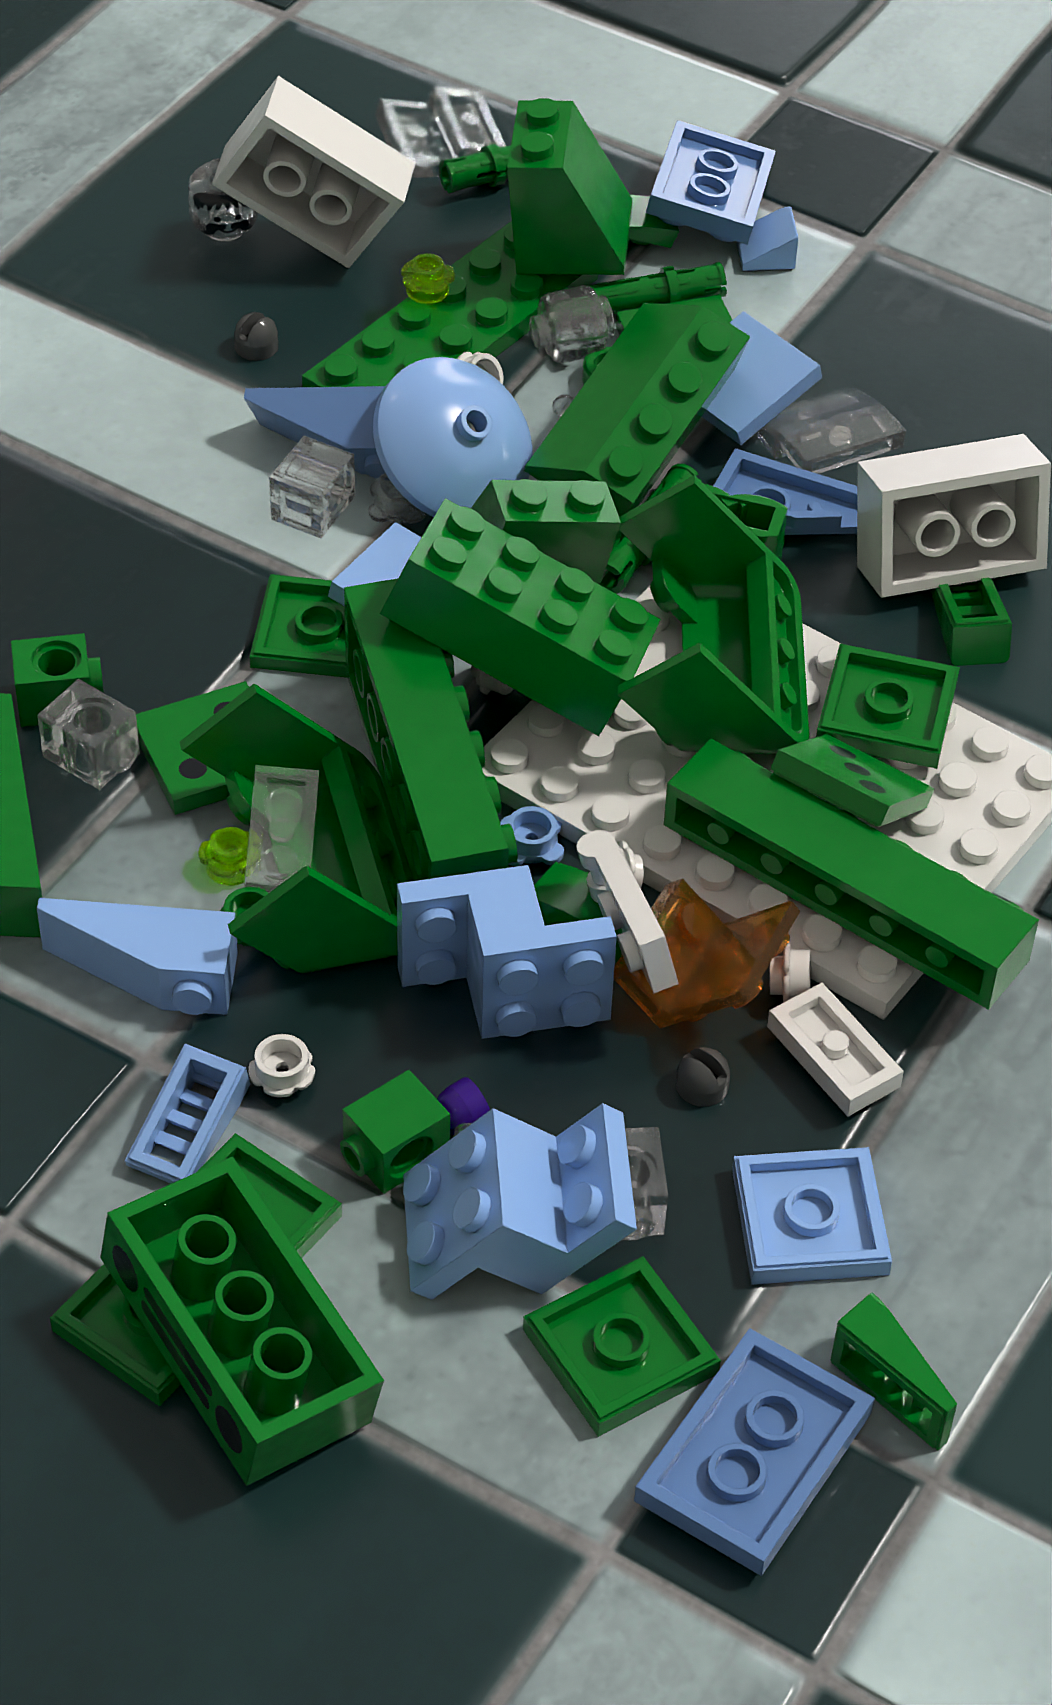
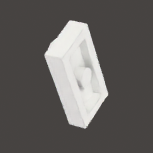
M823 982L769 1010L767 1027L847 1117L901 1087L904 1071Z

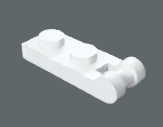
M595 830L583 835L578 840L576 847L581 865L585 869L590 870L586 880L591 898L599 904L603 917L611 916L614 929H622L623 933L616 936L629 971L632 973L642 969L653 993L679 984L666 937L614 836L605 830Z

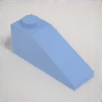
M39 898L37 912L42 948L161 1010L180 1011L189 1015L203 1013L228 1014L238 956L237 938L230 934L228 923L236 918L235 912Z

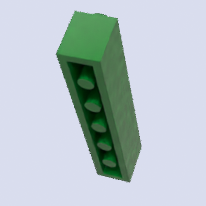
M711 738L667 782L664 826L988 1010L1030 961L1039 922L1038 918L1028 914L1015 903L1005 901L972 883L962 874L949 870L914 851L906 843L895 840L858 820L853 814L840 810L799 786L773 774V772L753 762L741 752L733 751Z

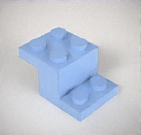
M528 865L397 883L398 971L402 987L420 984L436 985L448 980L467 978L482 1039L498 1036L516 1037L531 1031L565 1026L583 1027L594 1022L611 1020L617 940L611 916L545 926Z
M604 1103L558 1136L551 1135L492 1108L403 1174L410 1291L431 1300L477 1268L543 1294L637 1230L623 1112Z

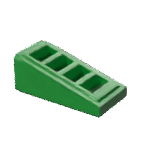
M989 577L981 578L979 581L951 586L943 584L939 585V588L930 589L946 650L954 666L999 664L1009 660L1012 622L992 579ZM977 590V592L951 593V591Z
M873 1292L868 1294L838 1320L830 1359L831 1363L866 1393L874 1397L878 1403L928 1445L939 1451L948 1442L957 1402L886 1305Z

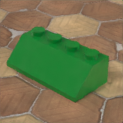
M643 303L525 465L524 471L537 480L542 481L587 480L606 482L619 517L638 507L735 370L750 336L704 306Z

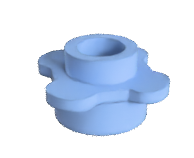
M536 806L522 807L501 820V825L511 824L517 844V862L509 863V865L520 866L523 863L538 864L541 862L553 865L555 862H560L563 859L564 847L558 843L557 839L562 823L557 821L548 810Z

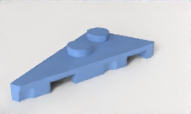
M736 448L713 485L729 495H758L785 505L788 508L785 535L857 534L856 485Z

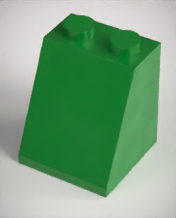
M549 98L518 100L507 166L516 274L624 275L633 203L632 197L573 101H554Z
M530 479L491 480L471 507L485 521L514 537H521L530 541L542 553L567 567L577 568L585 572L594 582L599 585L601 584L621 524L606 482L587 480L542 481Z

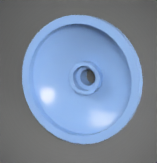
M426 358L402 369L384 387L377 401L373 418V437L377 455L394 487L404 498L421 511L434 517L445 498L459 506L471 508L491 480L529 479L530 475L524 471V468L533 456V449L527 421L511 393L485 370L455 358ZM467 420L474 426L476 432L468 426Z

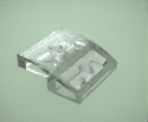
M433 86L428 103L380 98L375 113L387 145L416 162L412 174L414 178L439 177V163L441 160L478 153L481 147L495 144L498 147L506 146L481 91Z
M844 387L790 404L755 434L774 459L788 456L795 467L819 474L903 447L906 429L877 400L856 388Z

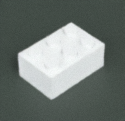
M278 76L226 143L212 185L345 267L350 268L405 202L416 162Z
M1024 434L859 461L857 478V567L881 598L939 588V585L943 584L951 586L979 581L981 578L989 577L991 579L1047 569L1051 462Z

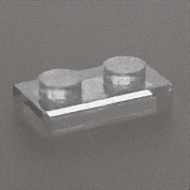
M255 765L244 887H257L270 893L304 866L311 867L319 770Z

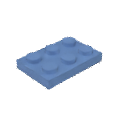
M677 120L651 192L646 213L659 217L660 220L669 225H686L708 232L711 236L721 241H737L748 245L776 151Z
M749 1328L635 1486L634 1502L762 1576L872 1414L875 1398Z

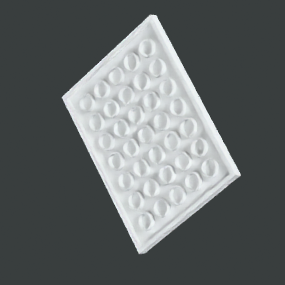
M650 586L635 601L640 603L647 612L661 620L635 676L683 652L682 623L671 612L666 613L658 607L651 594ZM803 624L809 739L816 738L820 716L841 643ZM532 699L484 746L485 767L482 770L485 778L495 777L502 802L516 810L527 806H536L548 810L557 821L562 823L561 831L558 834L575 844L583 835L591 831L605 830L610 832L616 842H627L633 854L641 856L644 866L643 883L771 956H783V949L786 943H791V949L810 950L811 979L818 983L823 982L828 989L882 1020L887 1017L923 974V972L664 826L667 782L697 752H683L673 745L665 744L658 736L656 730L622 699L599 736ZM952 703L937 769L872 756L935 788L927 808L880 827H876L855 816L858 820L895 840L906 843L914 851L949 870L962 874L972 883L992 893L1052 823V754L971 711ZM743 753L753 762L768 770L771 769L776 754Z

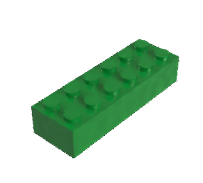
M398 578L344 587L347 677L376 770L382 779L413 880L418 881L510 868L508 864L517 862L518 859L514 831L511 824L501 825L498 817L501 814L499 788L494 776L486 778L484 776L482 768L485 767V752L481 735L478 730L469 731L467 722L470 720V711L465 688L463 685L454 686L451 679L454 678L455 674L453 655L380 614Z

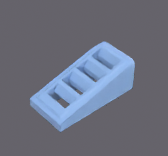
M184 1044L125 1159L126 1166L170 1184L196 1173L205 1164L238 1110L250 1086L246 1067ZM196 1082L218 1092L215 1098L211 1099L191 1091V1088ZM183 1102L203 1110L207 1114L202 1121L177 1110ZM169 1123L196 1133V1136L191 1143L164 1131ZM158 1144L186 1156L181 1166H177L150 1155V1153Z

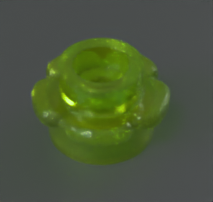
M431 253L417 255L413 260L404 264L401 270V275L403 276L402 283L406 287L407 295L412 300L424 304L437 303L445 299L449 294V283L455 280L453 267L444 265L441 257Z
M236 827L221 828L210 834L209 841L201 843L198 851L199 860L203 865H206L207 874L213 881L227 886L239 885L248 881L255 874L261 860L258 853L261 850V844L258 838L249 831H243Z

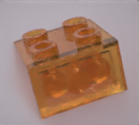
M683 878L666 884L651 907L666 937L679 984L653 993L642 969L631 973L623 955H621L614 967V979L659 1028L685 1020L696 1022L708 1013L730 1006L733 1008L743 1007L753 1000L762 989L763 981L761 978L772 959L781 953L789 943L790 935L788 932L799 915L800 910L792 901H788L723 923Z

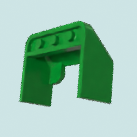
M695 475L620 516L621 524L619 530L652 561L653 581L650 583V590L654 601L662 611L666 613L671 612L682 623L683 652L618 685V696L656 730L658 736L665 744L673 745L683 752H698L711 738L733 751L747 754H777L778 749L809 740L801 596L797 583L786 565Z
M252 684L180 741L183 752L225 777L229 792L227 803L235 817L245 825L250 826L253 824L268 833L282 884L228 923L230 934L272 957L281 967L285 969L292 968L300 973H309L398 956L397 883L414 880L380 775L372 763L359 750L261 687Z

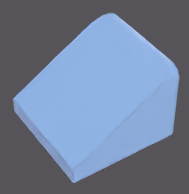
M791 206L778 209L756 220L748 245L736 241L742 271L795 269L798 233Z

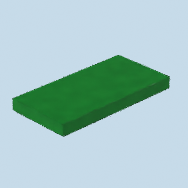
M236 1133L197 1171L199 1172L233 1156L301 1258L342 1217L341 1202ZM104 1264L50 1317L53 1332L158 1406H161L181 1385Z

